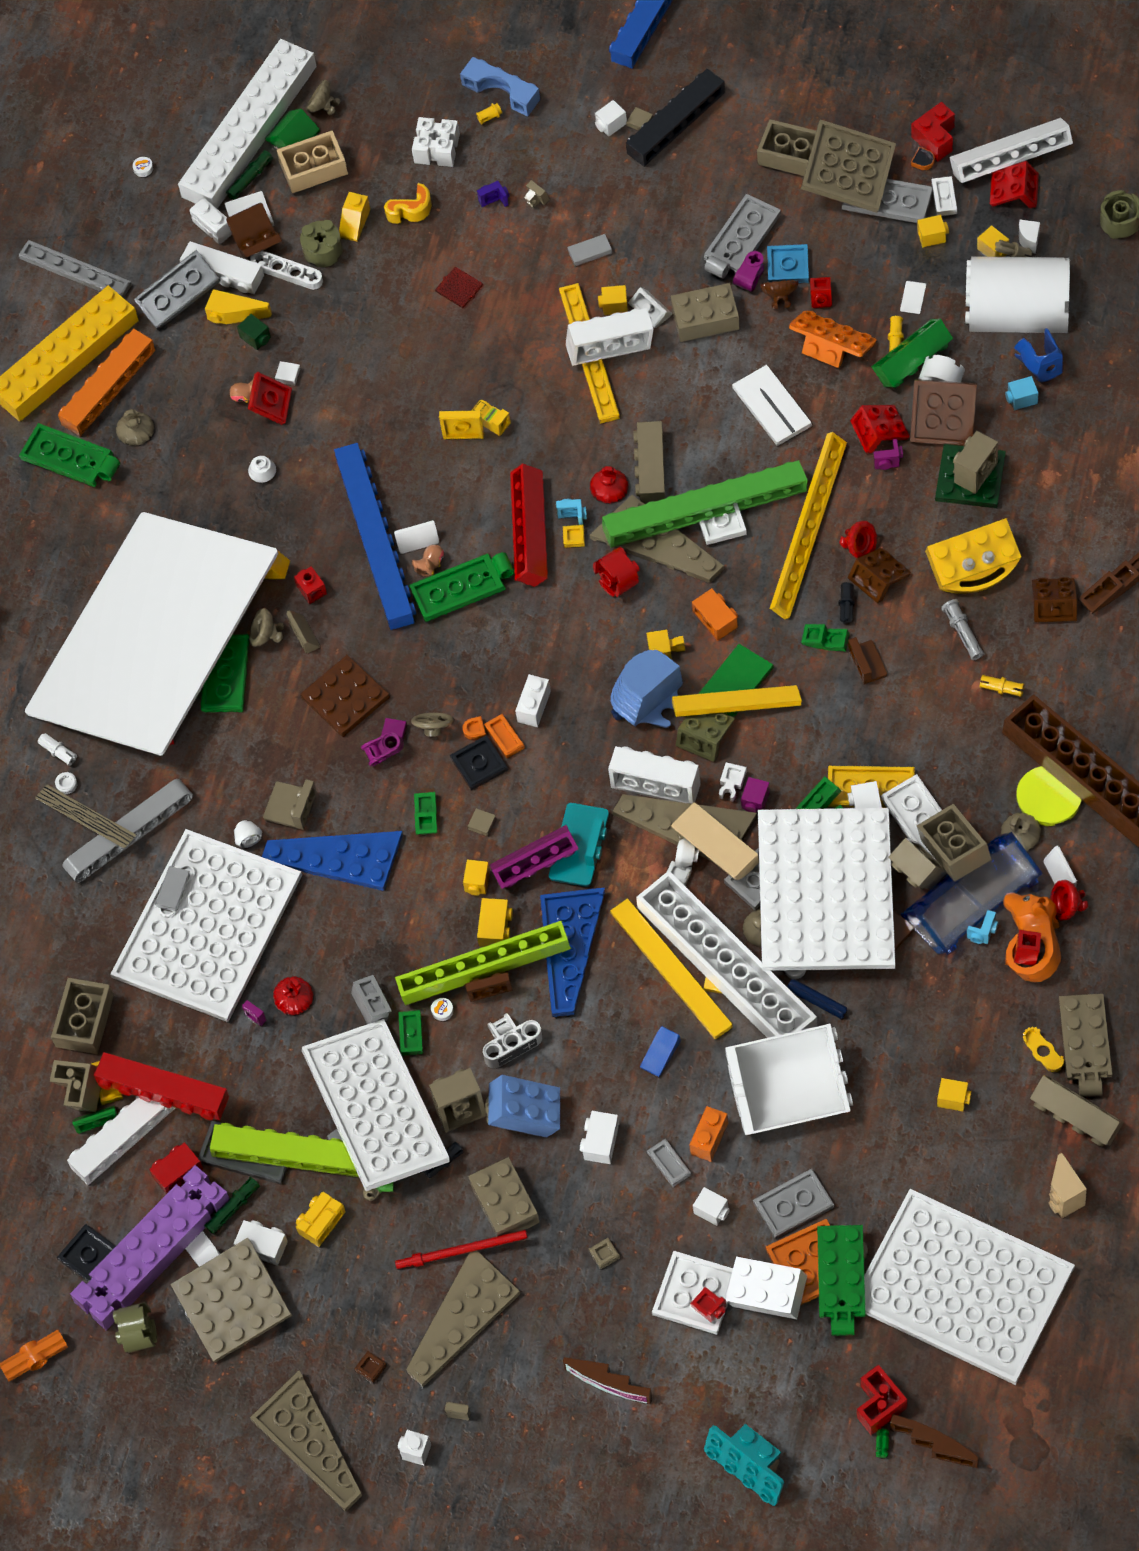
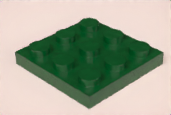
M944 444L935 501L997 508L1006 451L998 450L997 465L975 494L954 483L953 460L958 452H962L964 446Z

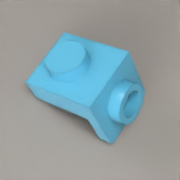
M581 499L556 501L558 519L578 517L579 525H583V519H587L586 507H582Z
M987 910L981 929L968 926L967 938L977 944H988L991 933L995 934L999 921H996V912Z

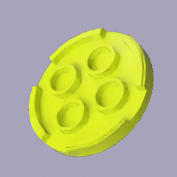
M1042 766L1027 772L1017 787L1016 799L1019 808L1023 813L1033 816L1043 826H1055V824L1072 819L1081 805V799Z

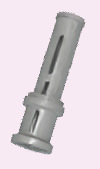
M958 599L950 600L941 609L947 614L950 626L958 632L971 659L977 660L984 655V652L968 626V617L961 611L959 607L960 602Z

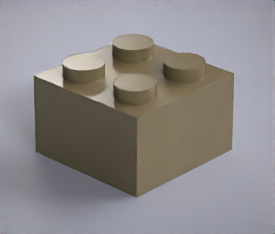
M978 431L972 437L969 436L964 444V449L962 452H958L953 460L954 483L976 494L998 463V441Z
M905 838L888 857L893 861L891 865L899 873L903 872L908 876L906 880L915 888L918 886L922 890L924 888L932 890L947 873L940 863L919 842Z

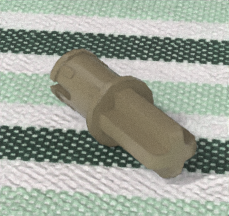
M999 240V242L995 243V250L1007 254L1009 257H1028L1025 254L1032 255L1030 248L1019 246L1016 242L1009 243Z

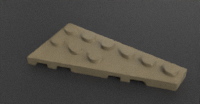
M631 495L613 513L645 504ZM600 524L589 535L590 539L596 542L599 540L610 546L602 524ZM677 529L616 546L622 547L631 555L656 564L658 562L667 565V568L672 570L678 569L686 572L688 576L707 583H711L724 570V565Z
M623 794L612 812L614 816L678 845L679 840L684 837L671 828V825L691 804ZM699 805L741 841H743L757 817L755 812ZM699 851V853H698L699 856H701V857H703V858H705V859H707V860H709V861H712V860H710L706 855H704L701 851Z
M478 1251L468 1254L406 1369L407 1373L422 1387L520 1295V1291Z
M299 1370L250 1419L346 1512L362 1497V1494Z

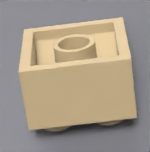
M1060 1153L1057 1157L1051 1182L1049 1205L1055 1214L1059 1213L1063 1219L1085 1206L1087 1189L1067 1159Z

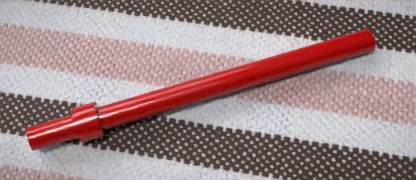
M526 1230L425 1254L419 1252L412 1254V1257L395 1260V1265L397 1269L409 1266L419 1267L423 1266L426 1262L528 1239Z

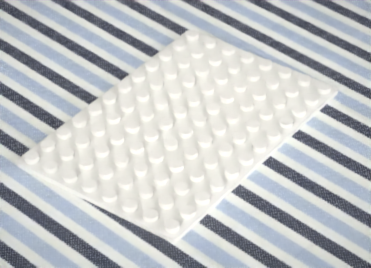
M142 512L27 705L25 713L31 717L156 755H163L278 555L277 549Z

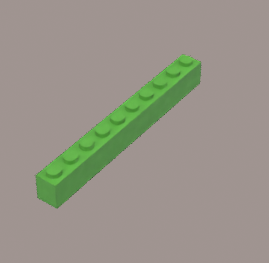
M799 460L787 462L781 466L766 468L756 473H748L745 476L728 479L722 483L710 484L701 489L689 490L680 495L669 496L659 501H651L645 505L630 507L617 513H609L602 517V528L610 548L696 524L703 520H710L712 517L717 518L723 516L724 513H734L733 503H737L741 511L807 492L808 480Z

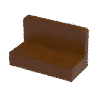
M856 637L848 640V650L863 684L887 676L886 669L872 640L860 644Z

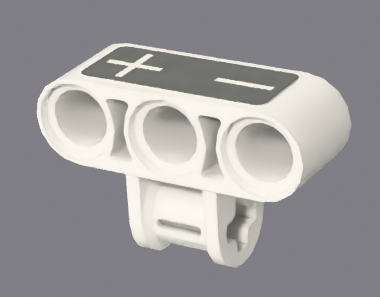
M507 1013L498 1021L488 1023V1028L495 1039L488 1042L483 1048L485 1063L490 1068H498L538 1046L542 1041L540 1024L534 1020H529L516 1027ZM530 1031L537 1032L534 1036L527 1035ZM510 1042H517V1043H518V1044H517L516 1046H514V1047L508 1046V1044H509ZM493 1052L498 1053V1056L494 1058L489 1057Z

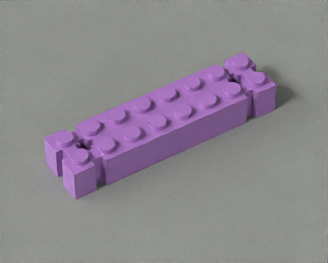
M196 1165L183 1177L185 1183L181 1187L176 1184L89 1273L91 1280L87 1284L82 1281L70 1293L74 1303L87 1314L90 1312L93 1319L105 1330L115 1322L113 1311L131 1306L205 1229L204 1225L211 1219L210 1215L214 1211L217 1212L229 1200L227 1192L216 1182L211 1184L208 1176Z

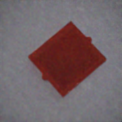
M454 267L447 276L443 277V281L437 286L435 292L464 308L471 299L475 298V294L483 286V283Z

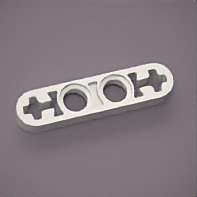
M260 251L250 257L252 262L257 263L256 260L259 261L258 264L262 265L265 274L313 290L320 288L323 284L322 274L317 269L265 251ZM275 264L283 265L280 270L273 269ZM293 270L301 271L298 276L290 275Z

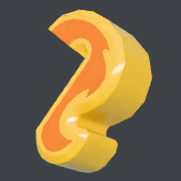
M420 183L417 184V199H389L384 205L387 220L394 224L401 223L402 217L411 222L424 220L429 215L432 207L429 189Z

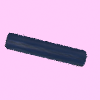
M792 979L787 986L795 995L840 1019H843L847 1013L846 1006L795 979Z

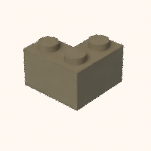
M54 1060L50 1082L67 1087L64 1106L79 1111L96 1112L101 1089L94 1077L97 1066Z

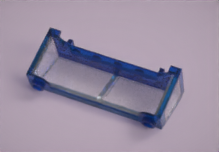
M1012 832L998 835L987 844L992 860L955 882L948 875L900 914L915 927V931L937 954L946 953L948 955L958 947L956 945L959 941L958 939L967 933L968 926H976L985 918L987 910L994 911L1002 905L1006 894L1010 892L1016 893L1026 886L1031 888L1039 882L1038 877L1043 874Z

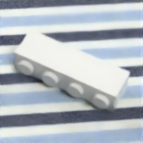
M191 241L188 243L180 258V262L197 250L221 280L219 283L222 286L238 289L242 293L255 294L264 277L261 264Z

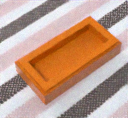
M503 714L484 724L485 729L506 759L525 748Z

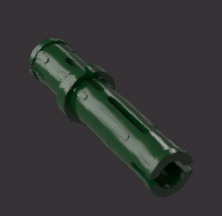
M264 150L254 162H250L247 170L226 191L227 196L232 200L237 199L255 177L263 173L266 165L273 160L272 155Z
M249 1177L241 1188L235 1190L232 1193L233 1196L204 1225L205 1228L215 1235L242 1205L248 1203L247 1200L260 1187L259 1183L252 1177Z

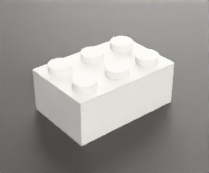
M736 1257L726 1302L736 1308L797 1319L807 1274L798 1268Z

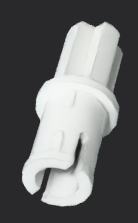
M41 734L38 743L50 751L53 757H58L68 766L75 762L77 754L63 746L62 742H57L47 734Z

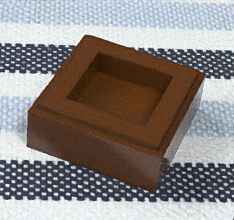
M367 1351L354 1370L374 1383L387 1365L384 1361Z

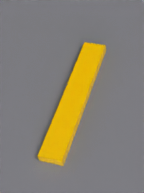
M797 685L672 696V705L676 717L801 706L802 701Z

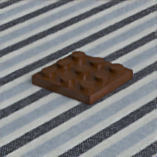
M915 379L910 442L964 446L969 436L972 437L974 433L977 384Z
M348 655L343 657L300 694L301 698L342 737L390 698L389 693Z

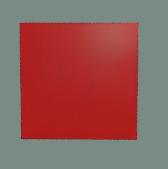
M257 372L254 374L248 409L283 425L286 423L292 388Z

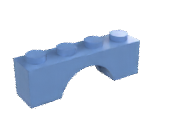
M472 57L460 73L462 85L477 93L487 88L505 90L510 95L511 109L527 117L540 101L539 88L536 85L527 83L516 75H510L499 67H493L482 59L479 60Z

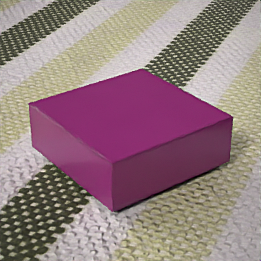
M386 718L381 736L392 732L403 739L407 726L406 721ZM391 738L389 741L397 742V739Z
M246 1000L242 1005L245 1015L259 1026H262L267 1021L264 1012Z

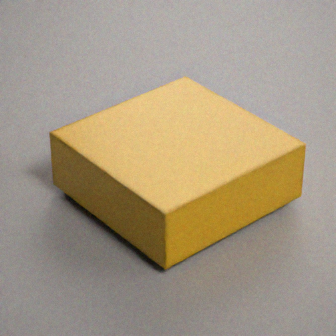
M584 525L563 526L564 548L585 546Z

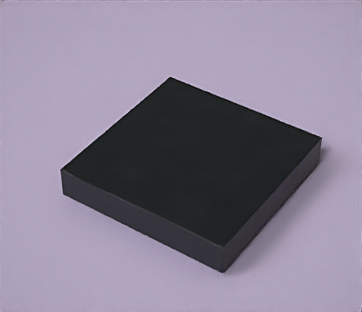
M487 735L450 755V759L470 790L508 771V767Z
M85 1224L57 1256V1259L88 1283L91 1280L89 1273L116 1246Z

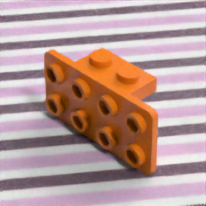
M803 311L789 325V329L806 335L802 354L837 368L841 366L845 352L863 357L876 344V339L871 337L870 334L858 332L850 326L841 325L830 318L818 316L813 311Z

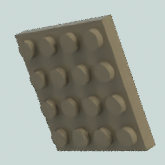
M820 119L801 189L878 213L896 143Z
M249 1238L244 1239L170 1284L213 1362L219 1361L293 1316Z

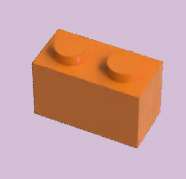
M711 588L692 601V611L718 641L738 628V615L733 608L729 609L725 604L723 596L720 593L717 594Z
M706 1106L689 1144L691 1155L712 1162L728 1126L727 1113Z

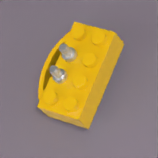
M1007 518L927 546L925 550L939 589L959 594L979 592L993 587L1005 579L1021 559ZM1000 568L1005 569L1003 574L988 583L973 587L960 586L961 582L979 580L991 575Z

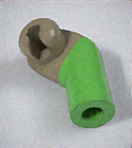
M394 1182L369 1191L364 1189L363 1196L366 1200L372 1201L382 1192H394Z

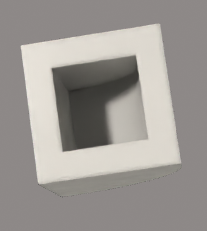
M1020 220L1019 242L1022 247L1030 248L1032 253L1036 254L1040 222Z

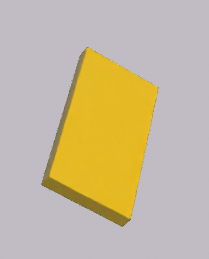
M828 766V779L841 790L840 794L828 807H838L841 805L842 807L854 808V806H849L847 793H851L852 785L877 781L879 796L881 797L882 794L913 777L915 767ZM880 799L882 808H887Z

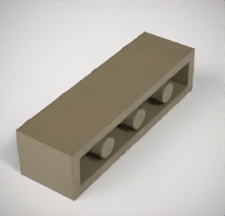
M662 421L637 422V431H633L634 443H638V448H634V459L638 461L639 465L635 466V479L639 478V484H635L636 496H640V501L647 504L651 501L665 499Z
M1042 1076L1030 1097L1035 1102V1107L1044 1112L1046 1109L1054 1113L1053 1118L1062 1123H1065V1121L1073 1125L1072 1129L1081 1135L1087 1133L1092 1136L1091 1141L1101 1147L1104 1144H1112L1124 1123L1049 1076Z

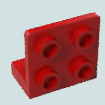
M1027 161L992 172L990 205L993 207L1020 199L1029 208L1037 207L1039 173Z
M862 405L850 420L865 453H873L882 440H908L910 437L895 405Z

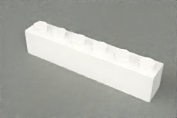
M1058 118L951 156L950 161L953 175L963 183L1071 145L1073 141L1070 127L1062 118Z
M137 1096L135 1101L120 1110L118 1116L113 1120L107 1121L101 1131L90 1136L84 1146L71 1153L67 1160L71 1169L87 1185L91 1184L176 1107L166 1108L160 1105L159 1102L153 1100L146 1102Z

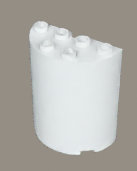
M971 256V260H967L966 306L970 307V311H966L965 324H969V332L1045 333V328H1047L1050 333H1068L1069 258Z
M826 1024L725 1048L733 1093L745 1135L850 1112L849 1106H853L851 1094L846 1093L845 1084H848L846 1072L840 1070L839 1063L843 1062L841 1050L836 1049L834 1041L838 1040L835 1027L831 1028V1024Z

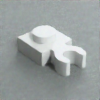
M725 763L720 779V785H724L719 791L720 799H723L725 793H730V800L732 802L735 800V788L741 790L747 767Z

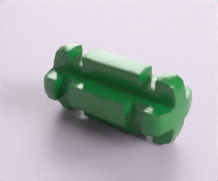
M878 1429L876 1457L887 1458L889 1431Z

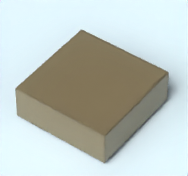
M635 107L626 121V125L639 131L644 123H648L653 118V114Z
M476 808L468 824V830L488 836L496 820V815Z
M609 1238L589 1248L590 1254L600 1269L620 1259V1255Z
M446 1402L445 1412L447 1417L470 1420L471 1412L468 1405Z

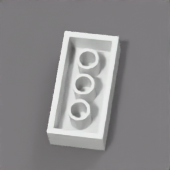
M635 308L625 313L617 312L610 316L594 317L591 320L575 321L569 324L566 348L572 366L650 349L653 326L647 308Z
M615 746L608 768L611 788L662 800L690 804L695 802L700 787L698 765L691 761H678L670 756L661 757L648 751L639 752L629 747L621 748Z

